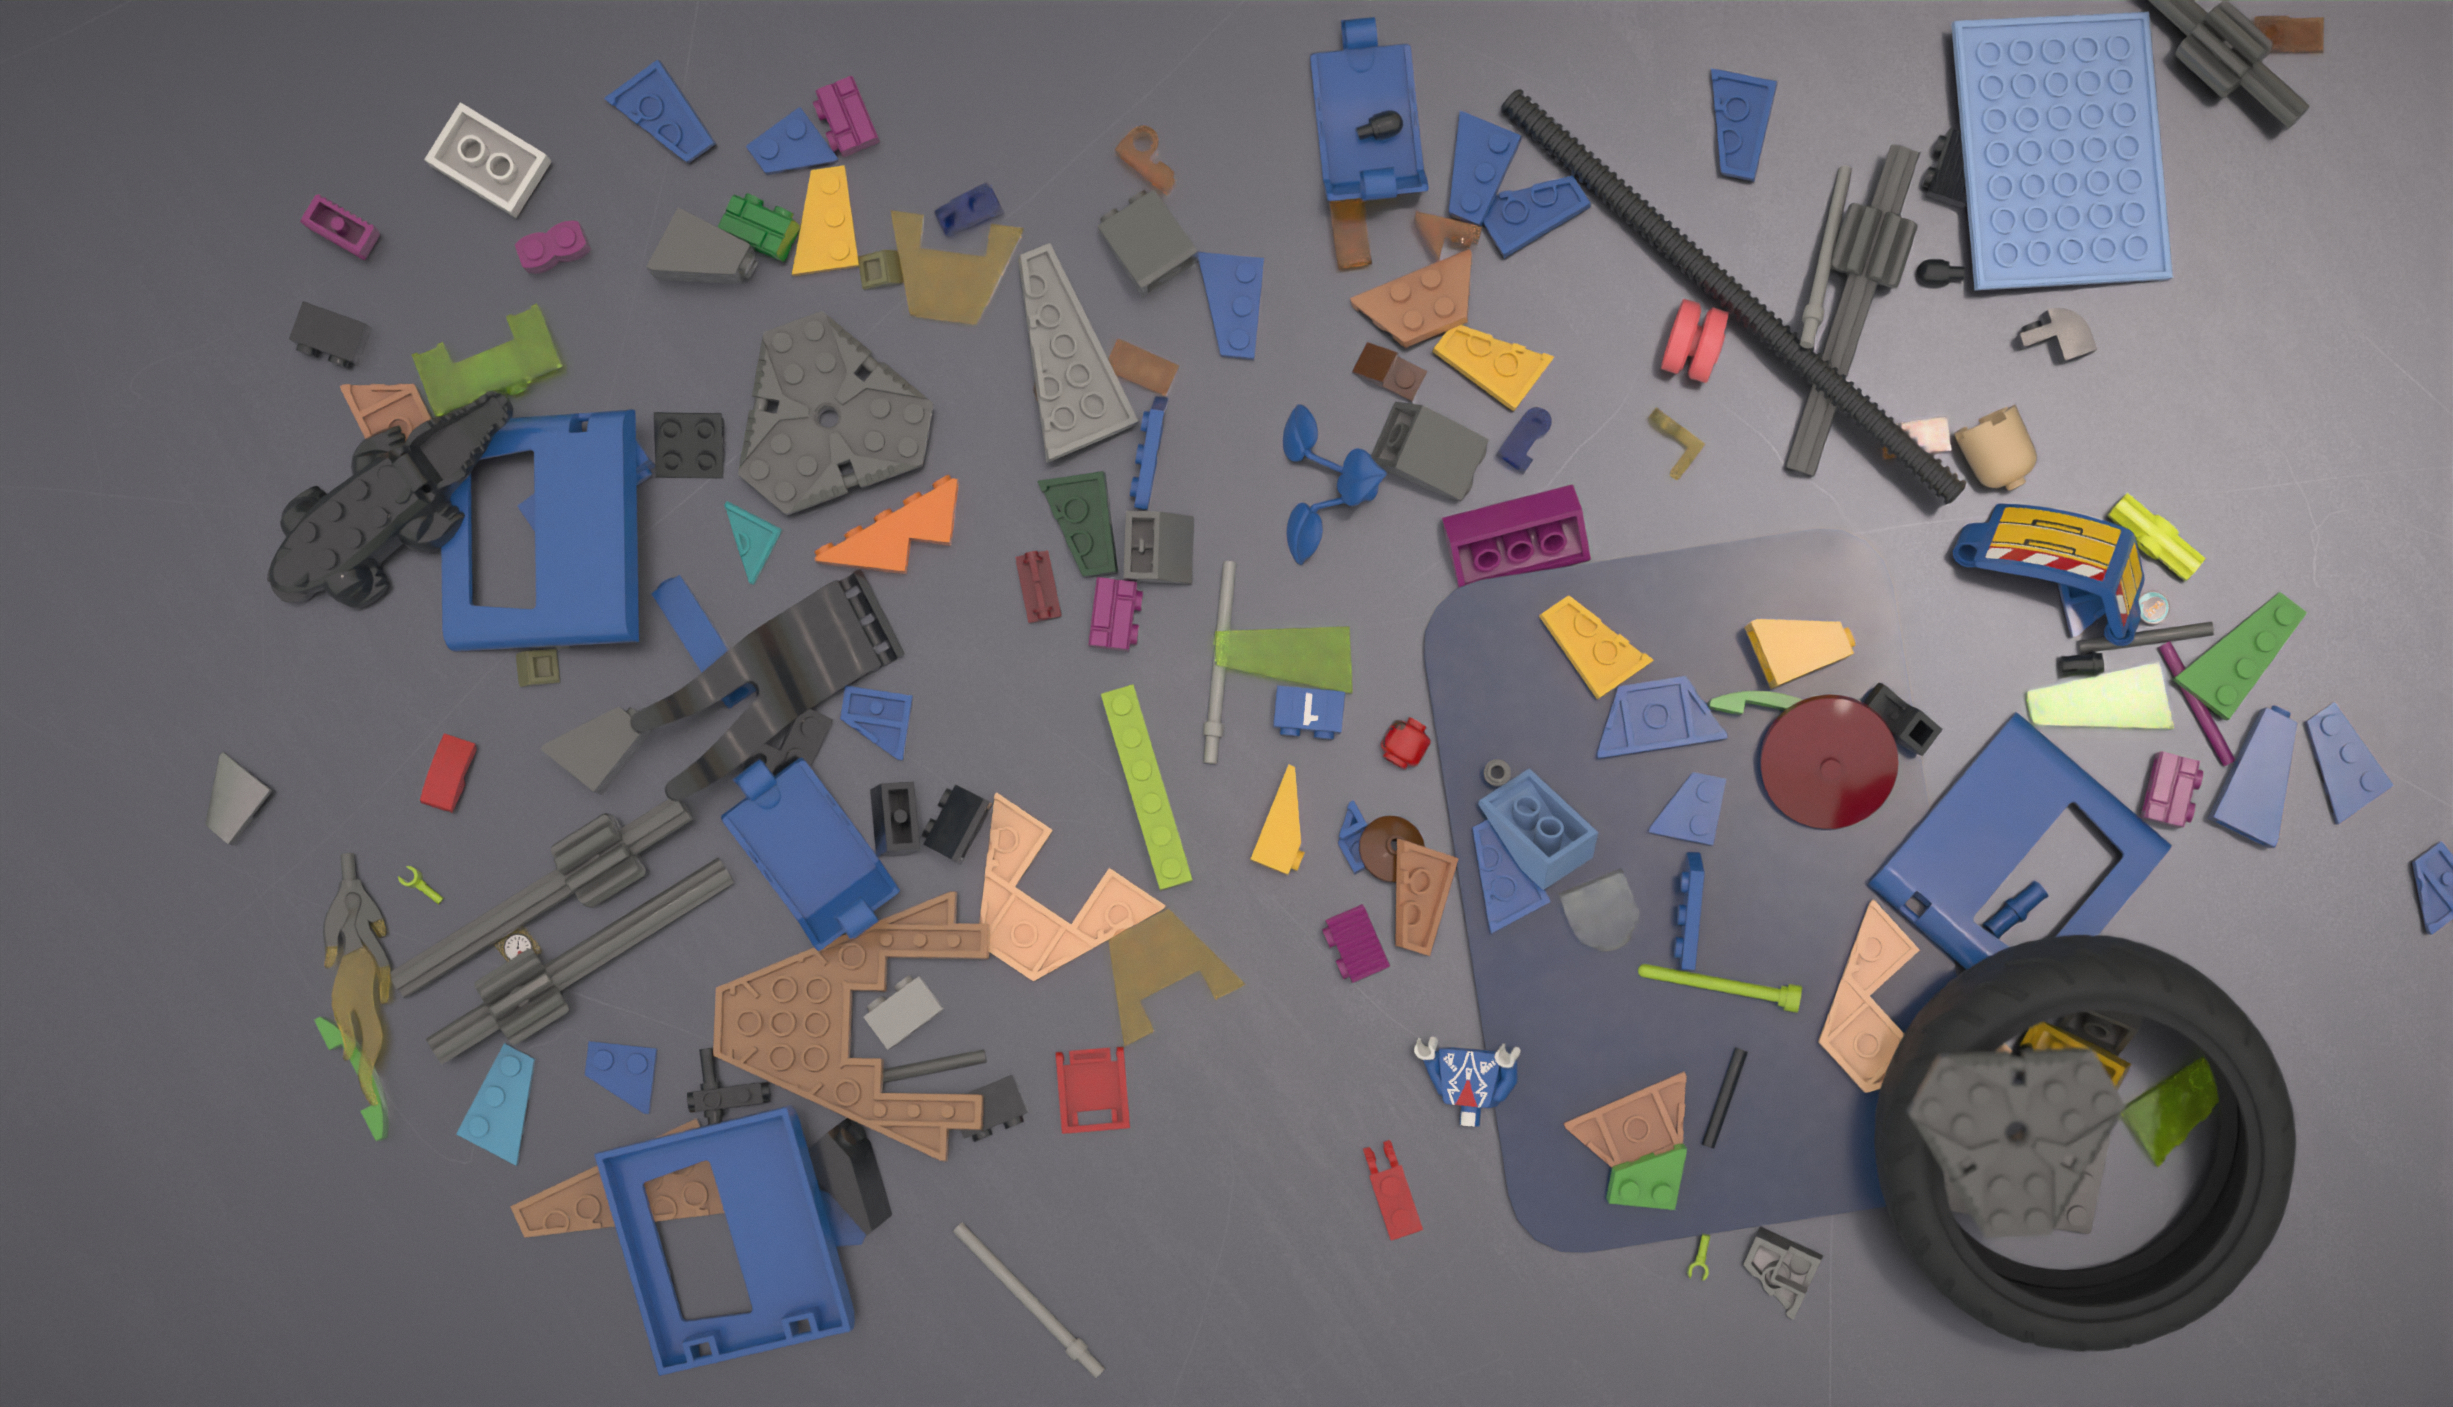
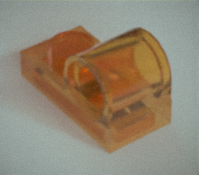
M1140 125L1134 127L1117 145L1115 154L1168 196L1176 187V180L1172 178L1175 173L1161 161L1157 165L1152 162L1159 152L1158 135L1149 126ZM1145 136L1150 138L1153 142L1151 148L1147 151L1137 150L1134 147V142L1138 137Z

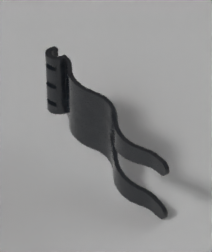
M859 569L840 581L835 580L821 587L749 633L680 690L637 711L631 717L630 724L636 733H645L691 716L726 697L744 684L750 683L755 686L757 696L752 704L698 760L666 784L665 793L667 797L672 801H680L727 775L781 729L810 708L868 672L878 670L898 660L905 653L862 570ZM857 586L860 593L847 599L844 592ZM872 614L874 621L862 627L859 620ZM886 641L889 648L876 654L873 648Z

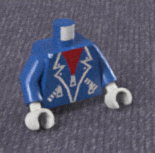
M1430 1037L1429 1047L1422 1044L1421 1038H1418L1414 1052L1418 1058L1423 1060L1437 1093L1443 1097L1444 1104L1461 1105L1459 1125L1480 1126L1481 1107H1497L1500 1102L1505 1101L1518 1083L1516 1059L1521 1052L1518 1047H1515L1511 1053L1506 1052L1504 1043H1502L1498 1051L1444 1047L1439 1048L1438 1053L1435 1051L1438 1045L1436 1037Z

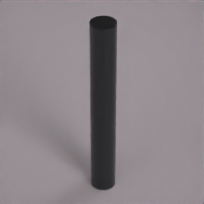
M1739 1048L1734 1049L1702 1145L1715 1148L1748 1054L1747 1051Z

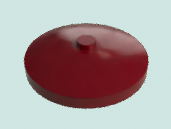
M1830 694L1804 699L1781 713L1765 736L1761 749L1760 764L1765 788L1772 801L1784 814L1810 827L1837 829L1854 825L1866 819L1886 801L1893 789L1898 773V752L1890 728L1874 709L1854 698Z

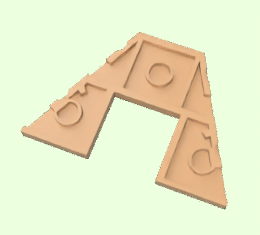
M996 792L994 795L979 923L990 925V953L1032 981H1035L1166 907L1110 868L1072 924L1017 889L1016 885L1053 830Z
M1874 899L1868 904L1818 1043L1864 1093L1881 1088L1888 1065L1904 1035L1870 995L1919 951V948ZM2006 1044L1996 1051H2008L2009 1054L2013 1052Z

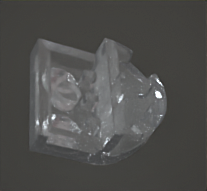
M1621 868L1558 893L1568 922L1583 945L1586 944L1587 946L1597 948L1599 951L1606 952L1618 949L1631 940V933L1635 929L1636 924L1639 923L1640 914Z

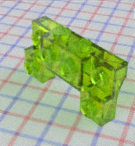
M537 303L531 305L532 309L515 316L513 314L506 316L515 340L513 339L454 364L447 346L443 342L436 344V348L422 354L418 352L411 354L422 380L428 401L436 417L467 405L492 389L500 390L503 393L508 392L509 396L518 394L526 390V384L532 382L534 378L563 367L550 330Z

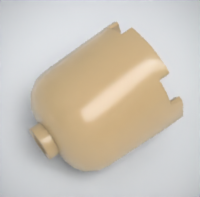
M2016 405L1994 411L1978 419L1979 425L1970 429L1964 426L1954 433L1976 478L1986 487L1998 488L2006 486L2007 491L2015 489L2026 483L2024 476L2030 473L2036 464V450Z

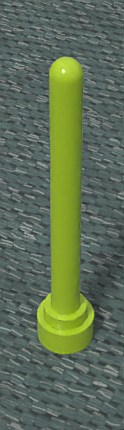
M1642 964L1638 968V974L1644 978L1778 1002L1777 1006L1784 1007V1011L1797 1013L1800 1005L1802 986L1788 984L1787 987L1781 986L1778 989L1649 964Z

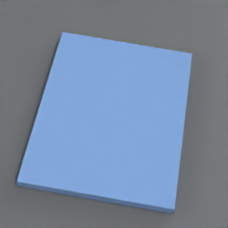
M2149 12L1952 22L1975 291L2172 279Z

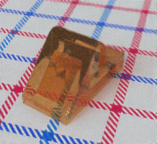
M1418 211L1415 214L1414 224L1437 262L1440 260L1445 237L1451 239V244L1460 247L1470 248L1471 244L1478 245L1482 230L1481 226Z

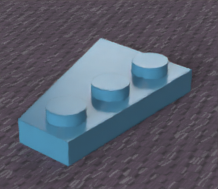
M504 1043L456 1134L518 1166L521 1139L524 1133L525 1116L536 1059Z

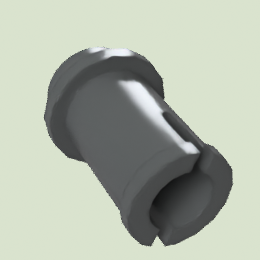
M1493 759L1484 768V777L1490 785L1502 786L1510 779L1511 770L1504 760ZM1498 767L1502 771V778H1493L1491 769Z

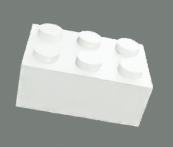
M461 102L424 159L435 170L514 218L518 217L552 162L545 153Z

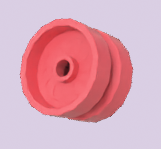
M1683 298L1666 346L1661 370L1678 374L1683 369L1687 356H1690L1692 358L1688 369L1689 378L1707 383L1713 365L1717 363L1725 339L1724 331L1729 312L1711 308L1706 313L1702 326H1699L1700 303Z

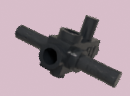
M713 1048L699 1049L703 1084H700L701 1091L687 1092L689 1113L703 1111L704 1118L708 1117V1124L711 1125L722 1122L721 1116L725 1115L724 1108H737L771 1102L769 1082L721 1088V1082H717Z

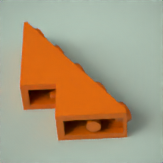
M946 475L932 484L934 489L923 496L921 492H917L903 500L904 507L895 512H892L891 508L876 515L873 518L875 523L863 529L860 525L844 534L846 540L836 546L830 542L814 552L816 563L907 574L911 541L951 546L959 488L958 479Z

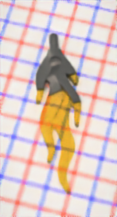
M345 853L340 855L342 881L339 882L337 894L329 906L323 923V939L326 954L324 966L326 969H329L334 965L340 932L343 937L344 947L332 988V1009L345 1045L344 1061L351 1059L356 1046L354 1028L351 1021L352 1009L358 1017L362 1032V1051L359 1061L358 1079L366 1099L372 1106H376L378 1101L372 1087L371 1075L381 1049L383 1034L374 1007L373 982L376 973L379 979V1001L383 1005L386 1004L389 999L390 967L385 952L370 930L369 925L379 938H383L386 935V927L377 906L365 892L361 880L356 879L354 854Z

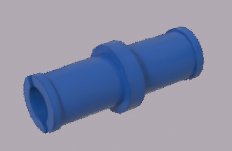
M2034 880L2014 899L2009 898L2004 902L2005 907L1987 922L1983 923L1986 931L2000 939L2018 921L2021 923L2028 918L2026 914L2044 899L2048 898L2049 895L2042 885Z

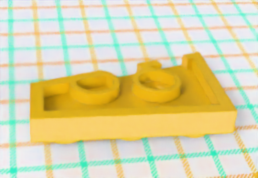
M843 165L811 170L792 276L859 267L846 168Z
M1463 325L1448 330L1432 351L1513 412L1554 358V356L1546 353L1539 354L1527 350L1525 346L1516 343L1510 344L1495 339L1492 335Z
M1569 595L1539 615L1597 700L1654 661L1647 654L1641 653L1629 644L1630 641L1622 635L1616 634L1604 625L1601 619Z

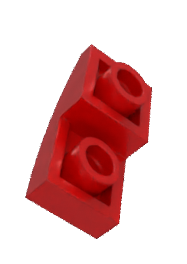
M447 734L443 735L424 783L420 798L421 803L451 813L453 812L465 787L464 776L477 751L475 743Z

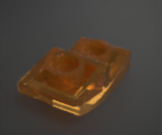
M2255 16V25L2274 43L2270 52L2324 53V17Z
M1362 198L1330 201L1334 243L1339 269L1372 264L1365 201H1362Z

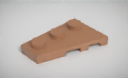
M1397 839L1395 946L1430 956L1459 858Z

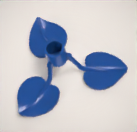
M1297 404L1287 420L1283 433V448L1286 456L1294 462H1299L1306 456L1308 459L1342 473L1337 481V490L1342 497L1315 503L1311 507L1301 502L1291 512L1287 523V542L1295 561L1303 565L1304 561L1315 552L1322 538V521L1317 511L1343 503L1349 506H1356L1363 500L1372 501L1377 495L1378 485L1387 475V472L1373 460L1366 450L1360 448L1350 451L1344 460L1343 467L1315 455L1311 451V448L1318 439L1315 418L1306 406Z

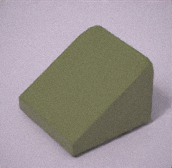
M884 249L858 256L863 290L903 283L900 257L897 250Z
M556 649L532 650L516 654L519 687L560 683Z

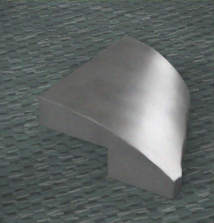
M222 752L218 758L205 825L227 844L234 845L254 819L253 815L272 790L225 752Z
M1760 1227L1743 1265L1752 1276L1761 1280L1764 1290L1770 1297L1774 1295L1786 1309L1785 1314L1794 1320L1823 1255Z

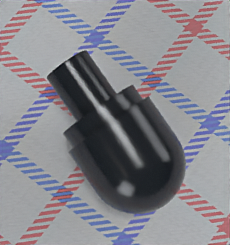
M1386 110L1368 118L1369 123L1356 127V132L1359 140L1374 136L1375 140L1380 139L1382 141L1394 137L1401 132L1403 119L1398 112Z
M1927 259L1919 264L1917 277L1926 286L1949 285V280H1964V266H1949V261H1944V259Z

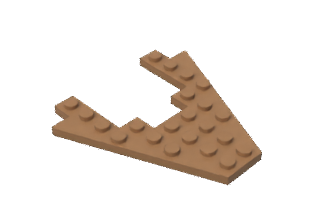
M948 892L879 920L855 939H850L845 934L838 937L821 951H817L815 947L716 987L713 1056L942 1162H948L949 1130H983L984 1096L883 1093L884 1060L850 1058L853 991L886 992L888 958L989 959L990 925L956 923L957 893Z

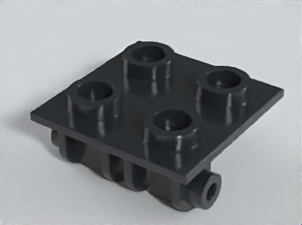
M654 412L656 477L723 478L722 431H724V418H722V413Z

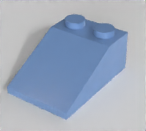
M1530 768L1479 800L1478 805L1520 869L1542 890L1551 886L1594 856L1598 831Z

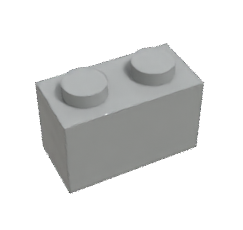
M910 975L894 986V989L897 991L887 1000L882 995L866 1007L869 1013L864 1016V1019L887 1050L892 1049L945 1010L920 976L914 980Z

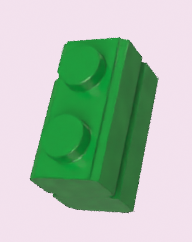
M746 193L744 198L735 194L732 195L726 208V213L723 214L718 228L749 243L753 250L784 262L800 230V225L792 219L794 214L779 206H775L773 211L763 207V200Z

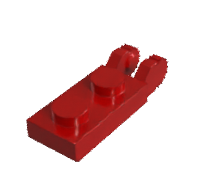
M1388 1140L1383 1142V1149L1386 1157L1389 1159L1390 1169L1378 1172L1374 1151L1367 1147L1363 1149L1371 1173L1369 1178L1390 1240L1392 1241L1422 1231L1423 1228L1402 1165L1398 1164L1392 1143Z

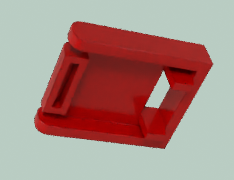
M1124 1046L1117 1047L1116 1056L1118 1061H1111L1110 1048L1069 1051L1070 1065H1064L1063 1051L1056 1052L1062 1134L1130 1128ZM1111 1109L1112 1123L1079 1125L1078 1112Z

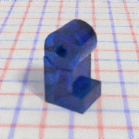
M987 182L951 199L950 202L934 211L946 237L960 233L990 217L994 218L1005 213L992 186Z
M1541 407L1529 409L1503 443L1496 456L1524 475L1533 462V459L1527 453L1536 440L1542 439L1547 435L1552 425V418L1548 411Z

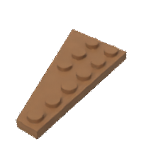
M698 1118L658 1137L699 1128L701 1125ZM709 1161L699 1162L644 1183L655 1222L725 1213ZM598 1166L510 1206L524 1238L615 1227Z

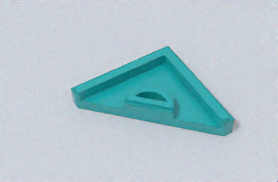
M726 501L724 506L748 582L755 585L783 530Z

